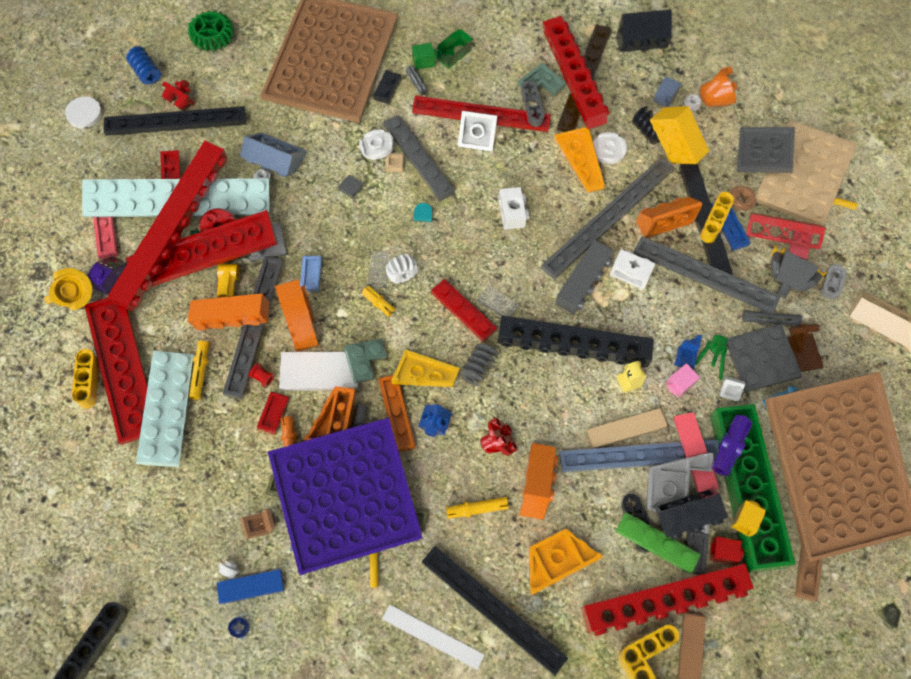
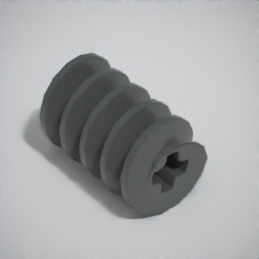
M482 343L475 345V350L471 352V356L468 357L467 362L463 366L464 369H461L459 373L463 380L474 386H479L477 380H484L480 374L487 375V371L484 368H491L488 362L493 363L495 361L492 356H498V352L494 348Z

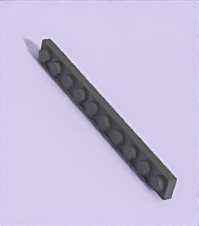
M661 156L543 263L541 269L554 280L588 250L594 240L598 241L672 173L675 167Z

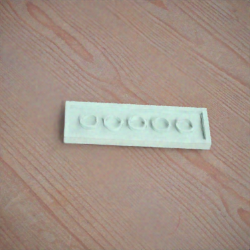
M153 350L136 464L179 467L194 354Z

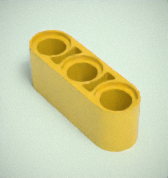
M722 192L718 195L701 230L700 238L702 241L712 243L720 233L734 202V197L729 192Z
M89 349L78 351L74 366L72 398L83 409L93 407L97 400L99 363L97 357ZM89 376L86 381H83L85 377ZM84 395H87L84 400H81Z

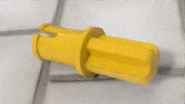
M370 286L363 289L362 295L373 303L374 308L377 307L387 317L392 315L391 312H395L396 308L387 302L383 295L380 296Z

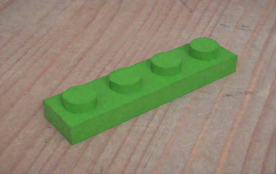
M626 512L615 531L688 574L693 572L701 555L670 537L666 538L664 533Z

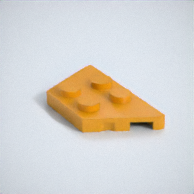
M567 529L529 547L531 595L603 558L602 554L595 552L587 546V543L577 539Z

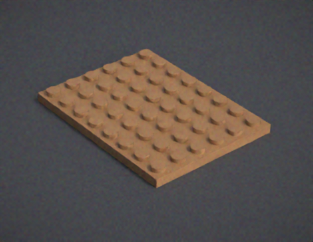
M300 0L261 92V100L360 123L397 23L398 13L341 0Z
M874 372L765 399L806 562L824 559L911 535V488L881 372Z

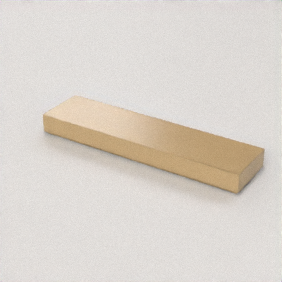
M659 408L587 429L586 433L591 447L594 449L667 428V423Z

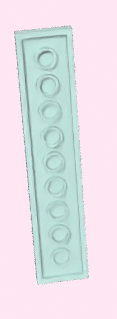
M269 178L217 179L215 182H212L207 196L203 197L198 211L193 213L192 216H203L204 213L215 208L228 210L234 216H250L265 210L270 214ZM180 179L82 180V216L157 217Z

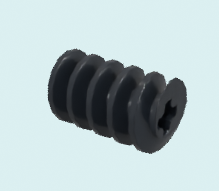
M644 106L636 112L632 123L636 125L638 130H641V133L645 135L650 144L654 145L659 143L660 140L650 121L653 117L651 116L653 111H647L648 106Z

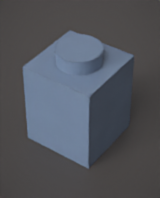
M666 76L657 89L653 101L659 105L669 107L678 94L681 83Z

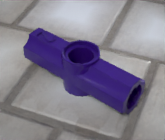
M736 415L733 419L728 433L724 435L718 449L720 450L711 467L715 473L724 476L730 474L736 458L740 456L745 447V439L753 424L749 418Z

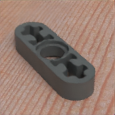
M525 81L521 85V96L527 119L530 125L538 127L544 121V111L536 84L533 81ZM535 101L537 105L530 106L528 102Z

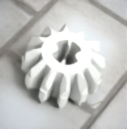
M400 254L398 257L394 256V259L389 260V263L386 265L388 278L396 284L409 281L410 278H414L415 274L418 273L416 260L413 256H409V254Z

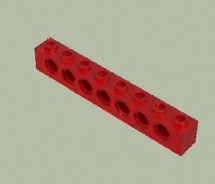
M562 16L543 21L545 38L587 130L607 124L608 107L603 104L602 94L597 92V84L595 80L592 81L591 71L589 68H586L584 56H580L579 46L574 43V35L569 32L567 21L564 22Z
M741 564L585 605L581 608L588 634L594 633L595 636H600L608 633L607 629L615 627V630L618 631L628 628V623L635 622L636 625L647 623V618L654 616L656 620L669 617V612L675 611L676 615L688 612V607L696 606V609L709 606L708 602L714 600L716 604L729 601V596L735 595L736 599L748 596V591L754 589L746 565ZM724 580L730 582L731 590L725 588ZM704 585L711 588V595H707L704 592ZM684 590L691 593V601L685 599ZM664 595L671 598V606H667L664 603ZM644 601H649L651 603V612L646 611L644 609ZM624 606H628L631 608V617H627L624 615ZM603 611H607L612 615L611 622L604 621L602 617Z

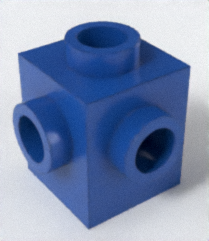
M426 405L418 427L431 437L445 435L452 413L440 405Z

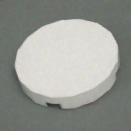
M79 97L68 104L65 115L73 127L84 129L83 127L88 126L89 128L99 122L102 117V109L95 99Z
M381 129L372 130L366 133L364 138L360 140L359 148L362 155L368 159H382L388 156L394 149V139L389 132H384Z
M601 133L593 141L597 160L604 164H616L623 160L626 155V141L623 138L621 139L616 133Z

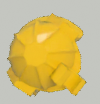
M64 268L54 272L52 277L54 281L50 286L49 295L44 297L47 304L54 302L59 306L68 307L71 311L82 308L89 302L92 296V284L86 274L74 268Z

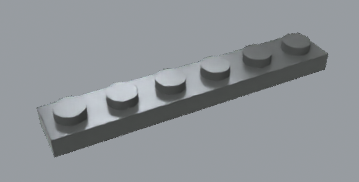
M397 115L385 121V129L391 133L394 141L437 199L442 201L455 194V189L400 116Z

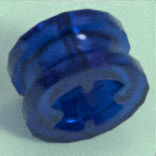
M234 618L228 625V632L235 638H243L249 632V624L243 618ZM237 622L244 626V630H240V634L233 630L234 625L237 626Z

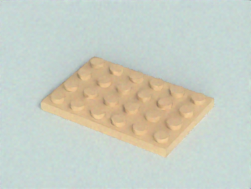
M790 120L787 127H795L793 173L766 172L755 196L757 199L756 203L808 223L824 225L858 144Z

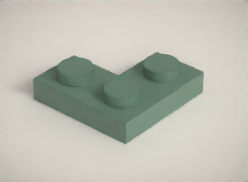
M544 63L538 65L518 81V86L520 87L525 81H533L537 89L542 86L553 96L566 87V82Z
M382 339L345 345L344 347L354 384L373 380L374 376L370 362L387 357Z

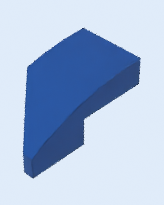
M699 334L694 339L683 341L682 345L677 349L675 366L683 367L687 363L694 369L702 335Z

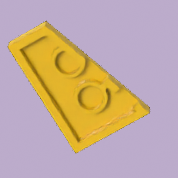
M405 349L391 384L453 387L460 368Z

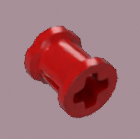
M260 363L255 364L248 375L251 379L259 381L264 388H267L275 378V374L273 372L269 373L262 368Z

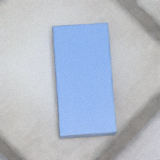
M303 256L300 286L305 285L307 292H319L321 256Z

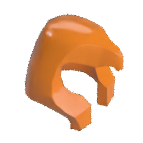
M730 66L722 68L710 82L700 86V97L706 106H729L736 103L734 91L737 89V84L734 81L730 83L728 75L733 73Z

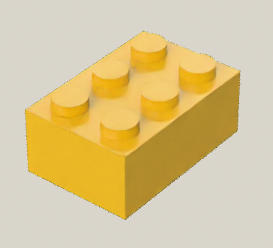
M689 106L663 107L650 119L653 129L671 163L697 164L709 152V148Z

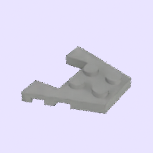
M708 452L650 466L646 508L655 512V506L689 496L690 470L712 472L713 453ZM709 524L703 526V529L700 531L708 534Z

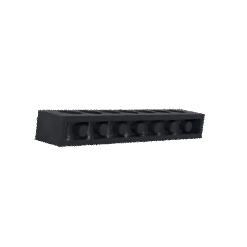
M501 315L497 344H501L504 347L517 346L523 350L536 349L542 353L555 352L562 356L574 355L581 359L593 358L600 362L613 361L619 365L640 361L641 368L648 367L651 363L654 342L652 338ZM520 332L522 336H516L513 333ZM533 335H539L541 339H535ZM551 338H558L560 342H554ZM570 341H577L579 345H573ZM593 343L598 348H592L589 344ZM612 346L616 348L617 351H611L609 347ZM628 349L633 350L636 354L629 353Z

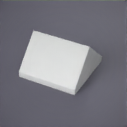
M462 111L458 146L492 151L497 116Z

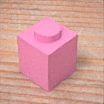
M686 363L670 376L666 385L672 394L680 397L694 386L700 377Z

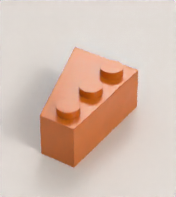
M334 387L321 413L313 422L309 433L304 437L303 442L350 429L356 402L355 389Z
M536 443L531 444L520 516L544 520L548 503L553 502L554 490L551 489V484L554 485L556 480V472H553V467L556 468L558 463V456L555 455L556 447Z

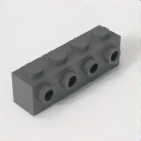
M594 240L558 293L555 304L572 314H575L578 309L582 310L586 303L585 297L587 295L591 296L596 287L594 286L595 282H600L605 273L603 272L604 268L610 267L613 261L611 256L614 250Z

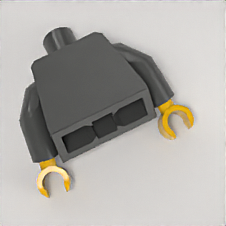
M775 245L771 252L773 281L780 284L776 294L782 298H786L790 290L795 293L805 292L817 286L819 281L827 274V271L824 273L819 271L820 266H816L789 251L784 253L785 248L779 251L776 248L777 245Z

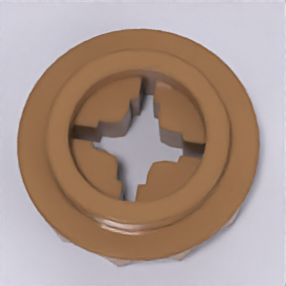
M735 186L729 192L734 197L732 207L737 208L738 211L744 210L746 212L749 209L752 210L757 202L755 192L747 186ZM740 196L742 199H745L744 203L742 200H738Z

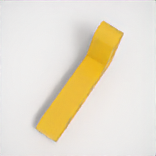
M663 626L620 650L619 661L629 679H637L638 671L644 672L646 679H656L646 660L678 642L679 632L674 626ZM664 630L671 634L670 642L663 638ZM646 640L653 644L652 652H648L645 649L644 643ZM627 650L634 653L635 660L633 663L629 662L625 657Z

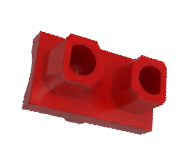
M187 80L176 81L175 85L177 88L166 81L163 82L162 86L165 87V90L161 97L171 103L175 96H178L174 105L182 111L189 104L194 106L195 101L185 94L186 92L188 94L191 92L190 84Z

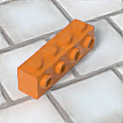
M263 294L191 300L187 321L196 330L201 331L208 328L222 329L229 326H257L262 323H268L270 302Z

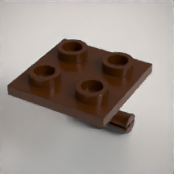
M804 323L800 324V326L789 328V333L793 336H787V339L801 372L824 368L813 333H810L819 331L817 323L811 325Z

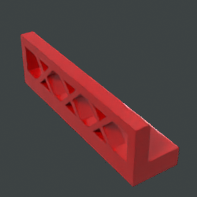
M751 212L746 235L821 250L826 227ZM753 222L761 223L764 230L759 233L751 232ZM777 226L780 227L783 233L775 237L768 230ZM792 230H798L802 237L797 240H791L787 233ZM812 233L820 234L818 244L809 243L806 237Z

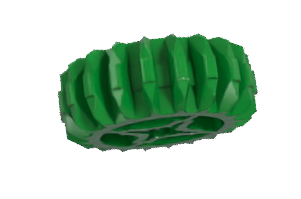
M209 9L205 13L201 11L200 15L196 14L195 18H191V22L188 23L189 28L187 29L190 41L200 50L205 49L206 52L209 50L214 52L215 49L221 50V47L226 48V43H231V39H233L234 28L232 21L222 11L218 13L216 10L210 12Z

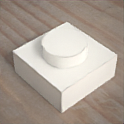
M725 376L719 396L739 402L745 382Z

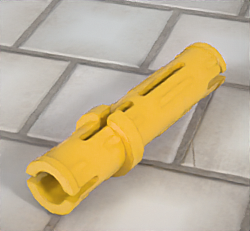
M207 341L197 342L196 356L193 357L192 361L194 368L188 398L193 400L201 399L205 369L209 363L207 357L210 343Z
M505 496L503 498L472 503L465 501L460 505L446 506L447 519L464 516L470 518L471 515L508 510V500Z

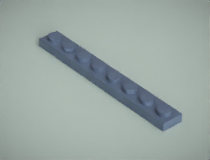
M718 439L703 440L707 453H713L714 461L720 450L718 449ZM681 442L559 452L561 473L654 466L686 458Z

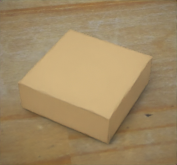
M390 153L386 156L385 172H403L404 154Z

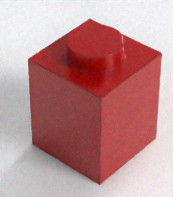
M715 537L711 540L709 561L728 565L738 564L744 556V549L741 548L742 541Z

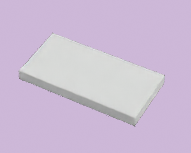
M281 352L280 391L333 390L335 386L358 390L359 383L354 384L345 352Z

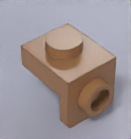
M265 509L263 513L240 519L245 540L269 535L276 525L275 517L271 514L270 509Z

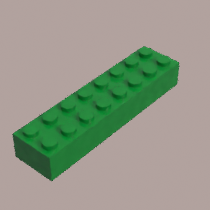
M755 404L716 408L711 413L710 420L715 440L718 439V444H720L724 435L728 433L736 415L745 416L753 423L745 439L746 444L742 453L736 458L730 474L724 476L733 518H735L739 506L746 500L754 501L766 510L756 534L749 537L737 531L738 539L742 541L741 548L744 549L743 560L748 573L792 567L796 563Z

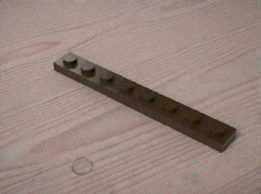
M599 24L595 25L584 54L586 68H589L591 71L592 81L612 29ZM571 93L568 96L556 130L561 132L575 130L580 117L579 110Z

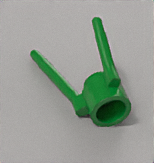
M714 335L712 341H707L706 347L695 362V365H697L710 349L714 354L711 367H715L718 356L721 355L719 380L723 379L725 357L728 350L726 348L727 338L721 335Z

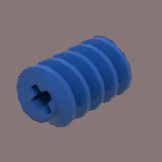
M136 46L128 51L126 60L143 84L151 85L159 81L162 74L143 47Z

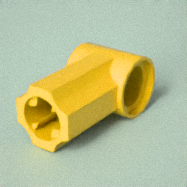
M218 264L217 298L234 296L236 281L239 280L240 276L239 264Z

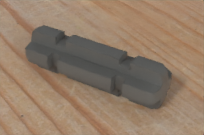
M413 65L408 66L406 73L415 88H418V93L420 95L427 93V87L416 71V68Z

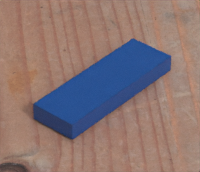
M731 207L721 230L732 251L749 246L751 242Z
M281 570L217 582L219 604L222 605L284 592Z

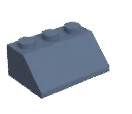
M259 132L244 136L240 157L245 158L249 163L262 165L263 169L274 170L278 175L287 177L296 172L306 156L307 150Z

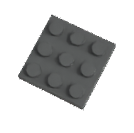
M740 127L737 172L793 173L795 127Z
M782 324L727 338V348L739 380L745 382L744 393L802 377Z

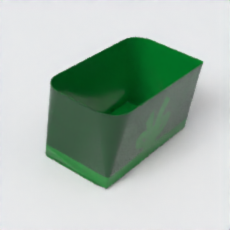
M457 29L437 45V60L448 69L451 68L471 51L473 38L463 30ZM462 46L459 51L454 53L455 47Z

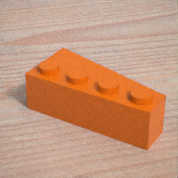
M297 279L275 286L296 352L319 346L312 322L315 320L305 285L300 286Z

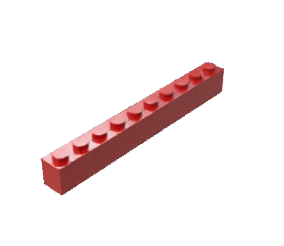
M204 140L107 297L113 303L132 312L140 306L143 295L151 288L154 277L161 272L162 264L165 259L170 257L171 249L179 242L184 228L189 226L190 218L193 213L198 211L201 200L209 192L210 185L217 180L221 167L226 165L227 155L223 148Z

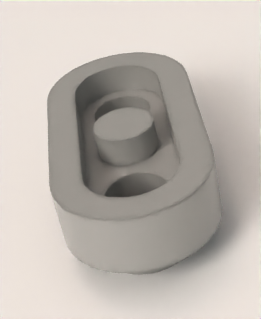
M832 265L827 270L821 287V293L827 299H836L842 293L847 276L846 270L842 266Z

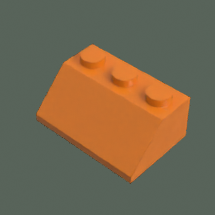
M689 196L677 198L667 204L661 203L654 208L643 209L639 212L636 223L643 236L650 238L693 224L703 204L701 201Z

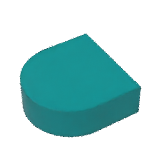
M427 203L416 205L414 221L432 222L431 206Z

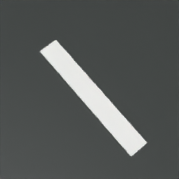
M390 604L382 618L386 622L478 670L484 654Z

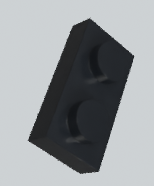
M385 70L373 95V100L389 105L402 79L401 74Z

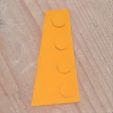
M584 127L555 134L554 139L586 192L590 193L605 189L590 131Z

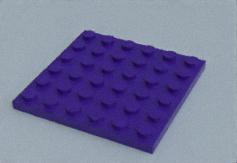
M389 418L268 451L299 576L423 539Z

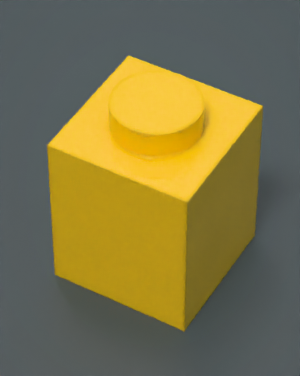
M746 500L739 506L731 528L749 537L757 533L766 510L761 508L758 503Z

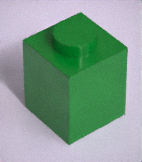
M431 42L412 46V59L416 70L435 67V59H438V56Z

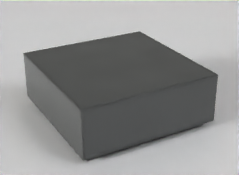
M349 174L338 186V189L353 199L364 185Z

